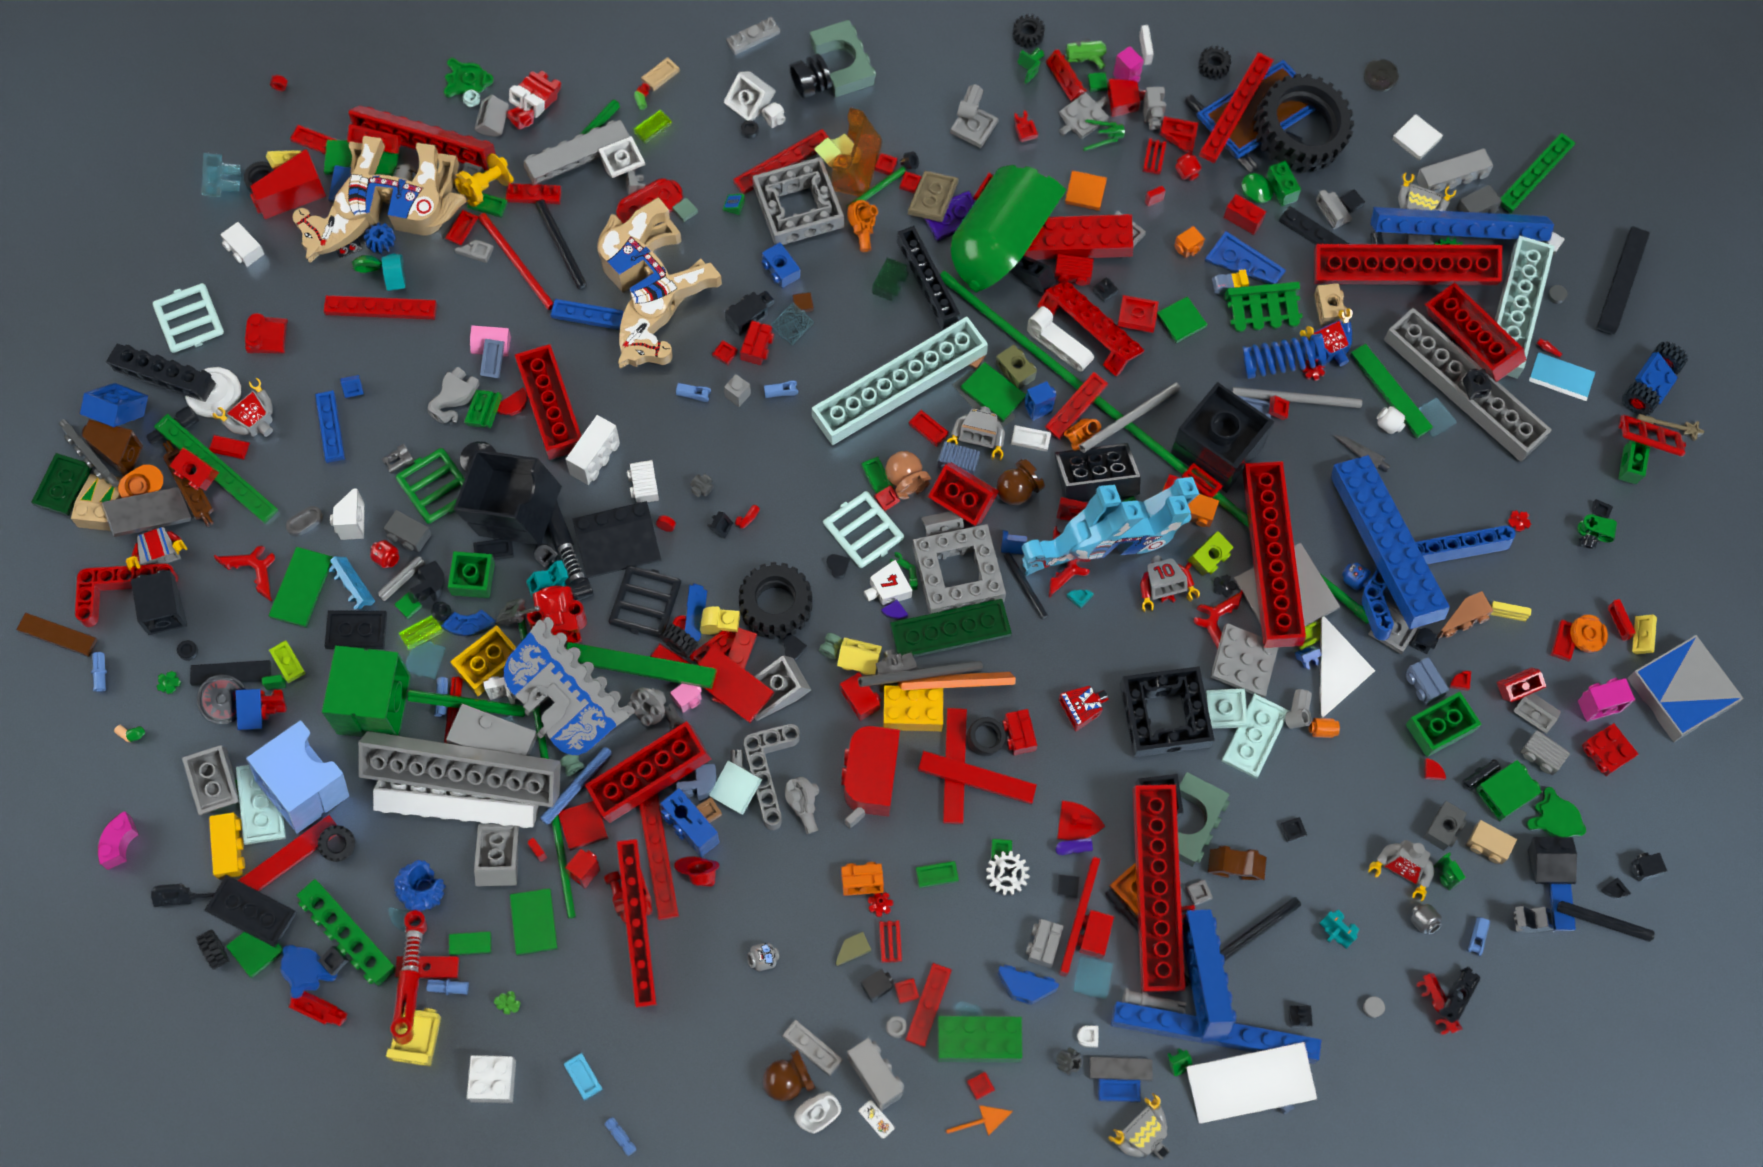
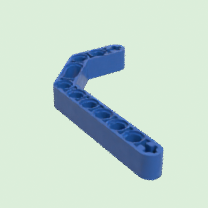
M1500 526L1417 541L1416 544L1426 563L1432 564L1507 550L1511 547L1516 533L1510 526ZM1377 568L1364 589L1361 603L1374 637L1385 641L1391 635L1394 622L1384 598L1388 587L1386 583H1379L1376 580L1380 575Z

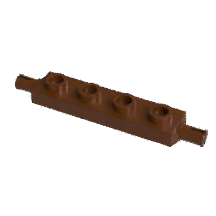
M166 441L167 444L164 442L163 446L167 453L163 456V459L196 520L203 519L206 526L210 527V524L213 525L214 522L209 514L214 512L209 500L203 489H194L188 484L189 480L187 478L181 479L173 473L175 470L170 467V464L179 454L180 450L174 449L170 441Z

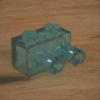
M203 153L202 195L220 197L222 191L239 192L240 181L224 180L221 176L223 174L240 176L241 165L224 163L221 154Z

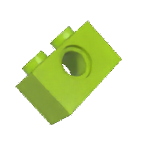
M1217 531L1187 561L1202 576L1207 573L1211 575L1218 569L1217 564L1220 561L1224 562L1231 556L1230 551L1234 547ZM1209 551L1213 552L1214 559L1209 556Z

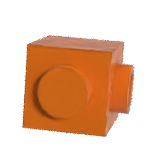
M1192 226L1176 237L1174 246L1179 254L1187 258L1190 255H1196L1200 251L1205 238Z

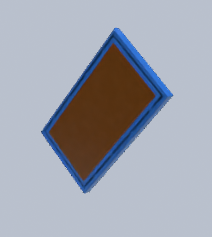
M1284 60L1269 68L1225 145V148L1237 160L1262 144L1257 142L1255 138L1258 132H1254L1253 126L1257 121L1253 119L1258 105L1268 90L1278 80L1282 81L1288 75L1293 78L1296 74ZM1236 89L1197 113V118L1210 132L1213 131ZM1284 102L1277 109L1278 121L1282 129L1285 130L1316 109L1303 102Z

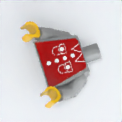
M256 378L258 381L257 387H253L249 381V386L255 389L256 393L252 391L227 413H225L223 408L218 407L217 409L222 413L221 416H217L214 412L212 414L215 419H221L222 423L232 433L248 434L254 437L260 432L267 437L273 431V428L269 426L273 421L271 417L273 413L272 402L264 388L260 387L261 381Z
M1404 840L1400 844L1387 845L1377 857L1378 861L1370 863L1369 873L1372 869H1377L1375 877L1380 876L1381 866L1384 864L1385 868L1416 885L1420 884V887L1415 889L1413 898L1416 893L1422 894V902L1427 895L1426 887H1429L1433 878L1434 868L1429 860L1430 852L1426 851L1421 843L1414 844Z

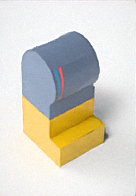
M1239 270L1238 273L1227 275L1220 274L1212 278L1214 292L1217 295H1224L1228 288L1249 286L1246 270Z

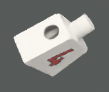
M896 560L870 577L872 587L864 591L868 602L878 597L883 606L891 604L895 600L902 601L912 597V589Z

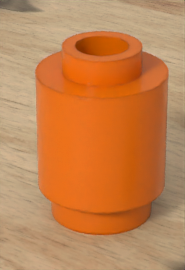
M1314 718L1309 725V732L1312 733L1313 737L1333 738L1339 735V721H1335L1333 718Z

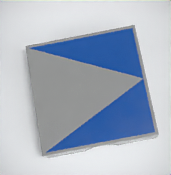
M1697 635L1637 669L1627 678L1641 699L1652 709L1658 722L1673 742L1696 730L1706 721L1714 719L1736 706L1744 699Z

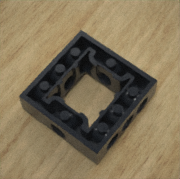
M1200 666L1122 677L1120 687L1134 758L1210 748L1213 745L1215 739ZM1181 695L1187 725L1167 730L1160 728L1152 736L1150 728L1151 718L1148 717L1146 707L1148 702L1145 699Z

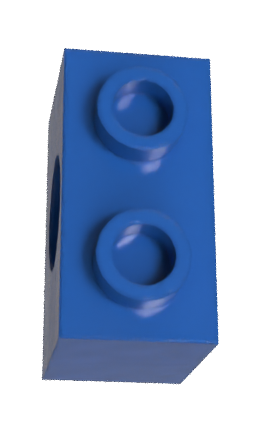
M781 242L762 252L761 263L765 270L771 272V277L776 284L779 283L783 288L800 278V268Z
M1047 381L1027 390L1024 407L1032 421L1053 411L1056 391L1053 386L1050 387Z

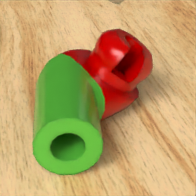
M647 83L639 86L634 94L640 110L647 107L645 98L650 90V86Z

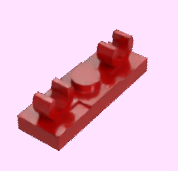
M1054 50L1046 60V63L1072 102L1087 90L1083 88L1082 82L1076 77V74L1069 65L1070 63L1065 60V55H1062L1060 50Z
M349 124L347 142L363 143V136L381 138L385 145L384 151L395 154L399 153L402 140L400 139L401 135Z
M508 183L506 200L511 203L536 204L537 201L543 199L546 204H560L562 188L557 185Z
M1430 973L1423 976L1425 981H1420L1416 985L1417 987L1422 985L1427 987V991L1421 995L1426 997L1432 994L1434 1000L1432 1004L1435 1010L1439 1012L1444 1007L1447 997L1435 974ZM1443 1018L1435 1022L1436 1025L1441 1023L1446 1025V1029L1440 1032L1441 1035L1448 1034L1450 1031L1451 1033H1457L1463 1030L1458 1020L1450 1023L1447 1019Z

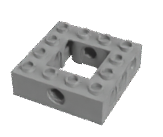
M821 157L753 176V187L774 245L780 242L784 245L844 228V215ZM810 188L818 209L815 210L813 208L809 212L798 215L796 213L794 216L785 218V211L780 205L779 196Z
M987 524L913 539L912 549L929 614L997 599H1003V602H1005L1006 591ZM975 551L974 563L977 564L979 570V581L945 588L938 559L942 558L945 560L947 557L960 554L964 556L965 553Z

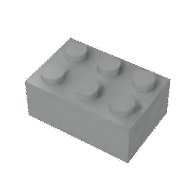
M867 1038L847 1051V1059L882 1111L902 1098L904 1085L898 1076L894 1078L892 1075V1066L888 1060L881 1058V1050L875 1041L871 1042Z

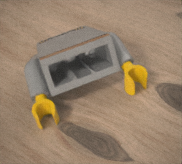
M981 407L980 410L971 409L969 414H965L956 420L952 431L953 436L947 442L958 445L957 438L959 437V440L989 448L996 446L991 458L994 460V454L998 453L1000 454L1001 461L1004 455L1001 447L1004 444L1005 431L1001 423L997 421V415L990 413L991 410L988 407Z

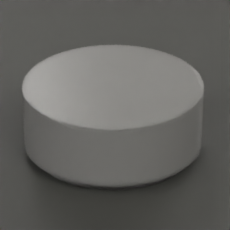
M1370 997L1363 1004L1364 1013L1370 1018H1378L1384 1013L1385 1004L1378 997Z
M894 1016L888 1020L886 1031L891 1037L900 1038L906 1033L907 1024L903 1018Z

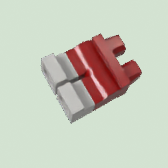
M542 70L538 73L532 71L518 86L513 85L509 89V102L521 109L524 108V111H528L531 109V106H534V117L537 118L552 102L557 100V93L561 89V82L557 79L551 82L548 81L547 73Z

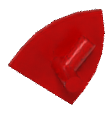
M1062 800L1057 839L1070 841L1087 839L1105 827L1099 816L1091 809L1082 804Z

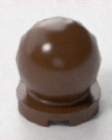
M1020 459L1015 463L1016 469L1011 468L1003 472L997 480L996 489L999 490L998 496L1008 505L1025 503L1032 496V492L1038 493L1045 488L1043 479H1038L1034 473L1037 469L1027 459Z
M798 1050L790 1053L792 1057L790 1061L784 1059L777 1060L766 1068L762 1083L764 1091L772 1099L785 1102L798 1096L802 1088L806 1087L808 1092L815 1089Z

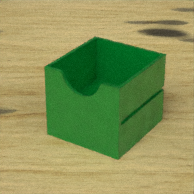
M335 645L322 713L336 734L363 737L369 731L400 736L411 675L399 653L373 649L365 651L363 648Z

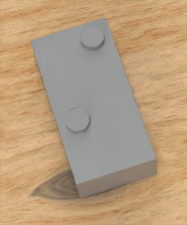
M462 704L446 741L447 744L529 756L537 739V733L531 729Z

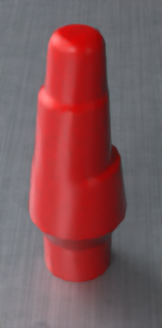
M1539 338L1536 344L1542 350L1550 352L1557 357L1562 356V353L1549 341Z

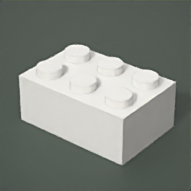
M596 415L566 458L571 476L587 485L592 480H596L600 468L608 463L612 451H616L619 447L620 442L616 425Z

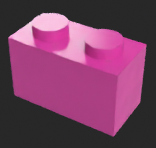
M1131 46L1117 55L1113 76L1116 79L1136 80L1139 82L1144 60Z

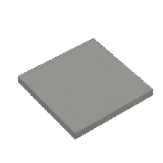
M1299 543L1294 546L1304 625L1307 626L1323 616L1338 610L1340 605L1303 545ZM1253 567L1234 577V581L1240 591L1243 590V596L1261 624Z

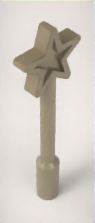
M1638 414L1637 419L1648 423L1684 430L1683 435H1690L1693 441L1697 440V435H1703L1705 432L1698 428L1699 421L1694 424L1685 422V426L1643 414Z

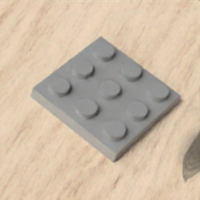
M1227 623L1222 631L1210 678L1238 689L1245 688L1246 692L1253 695L1257 694L1264 698L1267 693L1278 647L1264 648L1263 637Z

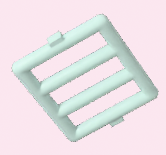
M203 283L182 291L181 289L173 291L174 294L153 302L154 310L172 353L194 345L199 347L203 345L202 342L224 333L206 285ZM198 292L201 293L203 300L164 314L161 306ZM204 307L207 308L209 315L172 329L169 328L167 321ZM209 322L213 323L215 330L178 344L175 343L173 336Z
M867 491L849 503L844 502L841 504L839 510L823 521L826 528L859 568H864L879 556L882 558L888 553L889 549L904 539V534ZM866 500L872 508L839 531L833 522ZM877 514L883 523L850 545L844 537ZM889 528L895 535L892 539L863 559L857 554L856 550Z

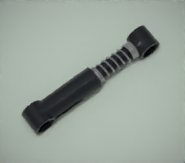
M556 501L547 528L555 550L561 555L563 564H565L564 567L567 569V573H569L568 577H570L569 580L571 582L569 586L572 589L574 599L580 601L594 596L588 578L580 571L582 568H579L580 564L577 563L578 559L575 558L576 554L572 550L573 540Z

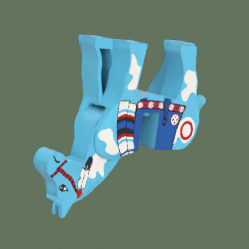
M1193 477L1177 478L1170 488L1145 501L1121 502L1115 485L1099 486L1086 508L1069 521L1064 532L1056 539L1042 542L1031 540L1022 545L1024 553L1022 567L1026 569L1025 575L1028 576L1043 568L1062 564L1077 558H1103L1116 546L1120 555L1142 554L1161 548L1174 538L1175 532L1183 524L1191 520V511L1188 504L1199 495Z

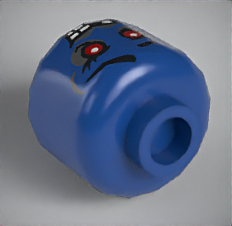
M1358 562L1350 563L1342 573L1343 581L1346 585L1358 591L1366 587L1371 579V572Z

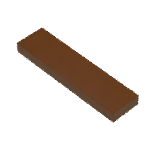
M26 612L16 629L20 633L87 657L90 656L97 642L96 637Z

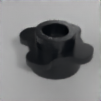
M1585 534V537L1579 538L1581 541L1580 546L1590 549H1596L1597 543L1601 541L1596 540V536Z

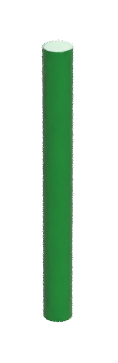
M899 168L851 203L858 200H868L905 174V168Z

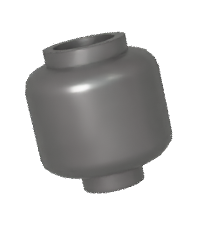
M1418 904L1413 908L1411 922L1421 933L1433 934L1441 927V915L1431 904Z

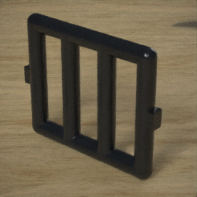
M628 566L608 621L609 624L631 630L633 634L639 635V633L660 638L667 628L681 586V580L660 574L659 570L651 569L649 571ZM632 574L671 584L670 594L629 584ZM626 592L667 602L664 612L624 602ZM620 609L658 618L661 621L658 629L617 618Z

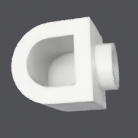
M773 102L762 109L764 119L772 128L781 125L786 119L783 115L784 109L780 104Z

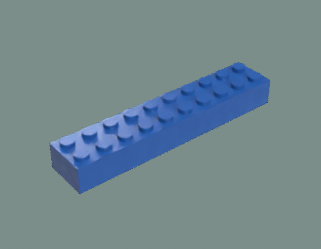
M1367 455L1334 464L1331 479L1409 629L1446 619L1450 606L1370 456Z

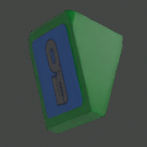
M728 194L722 210L740 215L745 202V194Z

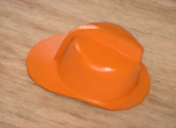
M153 465L139 466L120 480L118 485L120 496L125 498L159 491L163 485L162 472Z

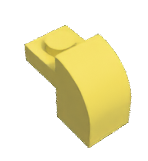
M717 606L704 608L700 625L701 634L717 635L721 631L738 632L740 611L721 610Z

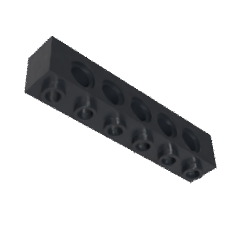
M913 225L898 231L897 244L943 331L960 321V312L915 226Z
M117 343L106 360V363L115 372L206 402L216 385V382L211 378L212 375L205 370L198 371L190 365L183 366L175 360L168 361L160 355L156 354L153 356L145 350L141 349L138 351L127 344L124 346Z

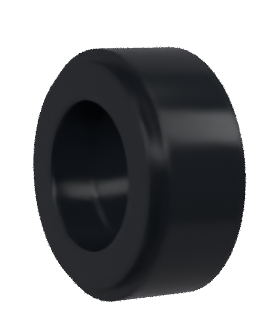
M747 120L742 123L741 134L745 138L752 139L758 135L759 128L755 121Z
M445 602L434 603L431 609L432 617L439 621L447 620L451 614V607Z
M185 640L178 645L177 654L181 659L190 661L197 656L198 647L193 641Z

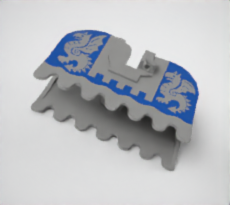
M546 617L544 620H538L529 634L510 654L504 666V680L512 694L525 704L523 707L527 716L550 697L555 703L542 715L544 727L537 735L541 739L547 734L560 751L570 755H580L588 752L616 726L635 713V709L631 705L619 707L618 702L621 699V694L618 691L605 692L607 679L604 676L592 678L593 663L585 662L580 664L578 658L581 655V651L577 647L566 649L564 647L567 641L566 634L558 633L553 635L551 629L554 626V622L550 617Z

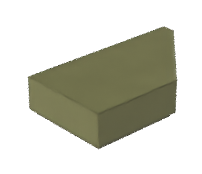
M864 932L844 940L836 961L837 967L871 952Z

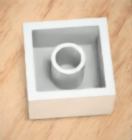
M471 1056L467 1099L470 1102L513 1103L516 1060L513 1057Z

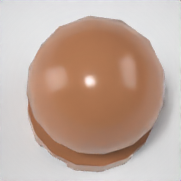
M900 451L891 455L886 462L885 469L888 480L892 485L897 486L895 489L896 494L902 500L909 499L908 495L914 492L918 495L930 485L929 480H931L928 472L922 471L920 459L908 451Z

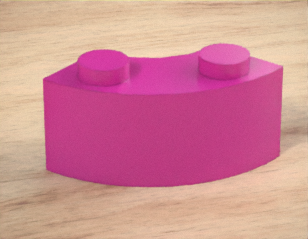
M125 811L109 822L99 840V862L107 870L127 861V846L132 839L139 835L132 817Z

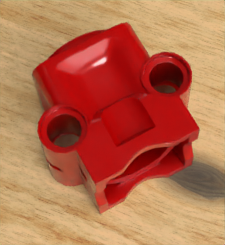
M551 586L532 594L534 607L539 606L540 610L527 613L531 629L538 620L550 617L554 622V626L551 629L553 635L558 633L566 634V643L582 642L580 630L586 626L587 618L582 603L574 600L571 587Z

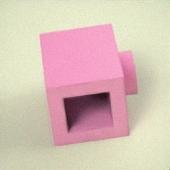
M681 684L670 692L671 699L682 713L689 708L697 707L700 704V700H702V690L698 686Z

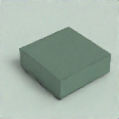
M688 198L672 207L673 211L683 222L698 213L697 208Z

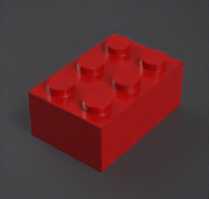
M951 462L945 464L928 497L977 526L983 522L999 490Z

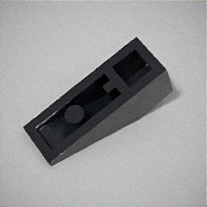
M1024 255L1010 270L1012 274L1028 286L1043 293L1056 282L1049 265Z

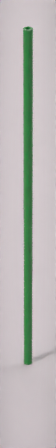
M525 617L521 623H518L521 642L528 635ZM540 706L533 711L536 733H539L543 728ZM537 735L540 757L549 759L545 735L541 739ZM557 815L552 821V828L568 919L575 918L576 914L570 879L565 868L567 861L559 815Z

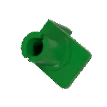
M1036 48L1030 55L1023 50L1020 51L1017 63L1028 70L1024 81L1025 84H1028L1038 74L1041 63L1039 60L1044 57V51L1040 50V48Z

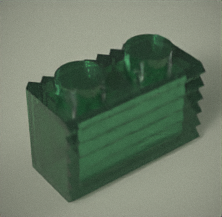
M887 257L872 285V293L889 301H892L894 296L898 297L901 291L900 284L902 281L905 282L909 274L907 272V265Z

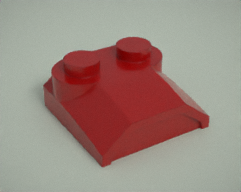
M259 313L250 315L247 319L245 332L247 353H285L284 346L288 319L264 317Z

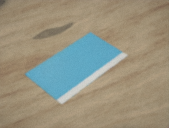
M1538 352L1529 381L1587 401L1595 372Z

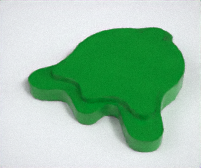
M449 58L447 65L453 72L445 75L448 85L443 92L447 98L459 94L464 95L468 90H474L479 94L486 87L492 85L494 79L491 74L487 73L476 63H461L455 58Z
M1552 787L1545 788L1543 791L1544 800L1535 805V810L1540 816L1529 819L1526 823L1529 830H1543L1552 837L1583 836L1586 833V827L1582 822L1581 814L1577 807L1571 802L1560 798Z

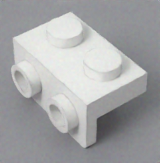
M491 677L488 681L484 682V687L490 700L507 696L510 704H515L514 699L518 698L508 689L504 677Z

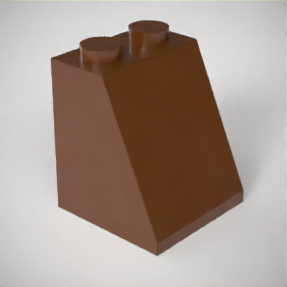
M90 419L82 430V437L93 452L122 476L133 471L143 448L142 443L133 430L118 426L112 427Z

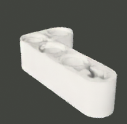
M1041 306L1028 321V333L1075 370L1082 372L1094 359V355L1090 350L1052 322L1053 315L1050 310Z

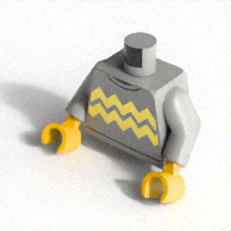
M1406 173L1402 175L1404 183L1399 191L1398 202L1402 209L1445 211L1450 203L1449 199L1455 196L1456 190L1452 195H1448L1447 190L1449 187L1445 189V197L1442 198L1443 194L1414 184L1408 186L1413 181L1414 175L1411 174V179L1407 181L1405 179Z
M1152 1093L1154 1096L1152 1102L1147 1097L1145 1098V1102L1151 1107H1147L1122 1132L1114 1129L1116 1138L1109 1136L1108 1139L1116 1143L1127 1155L1138 1158L1142 1156L1147 1157L1153 1151L1162 1160L1170 1152L1161 1143L1168 1136V1127L1165 1114L1160 1105L1161 1100L1156 1094Z

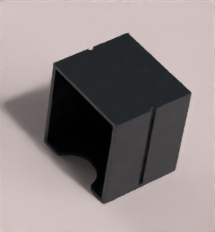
M1217 382L1178 429L1171 454L1189 467L1195 463L1222 484L1221 490L1227 493L1243 471L1245 463H1249L1262 450L1275 421Z
M476 450L454 510L478 536L541 545L562 486L539 458Z

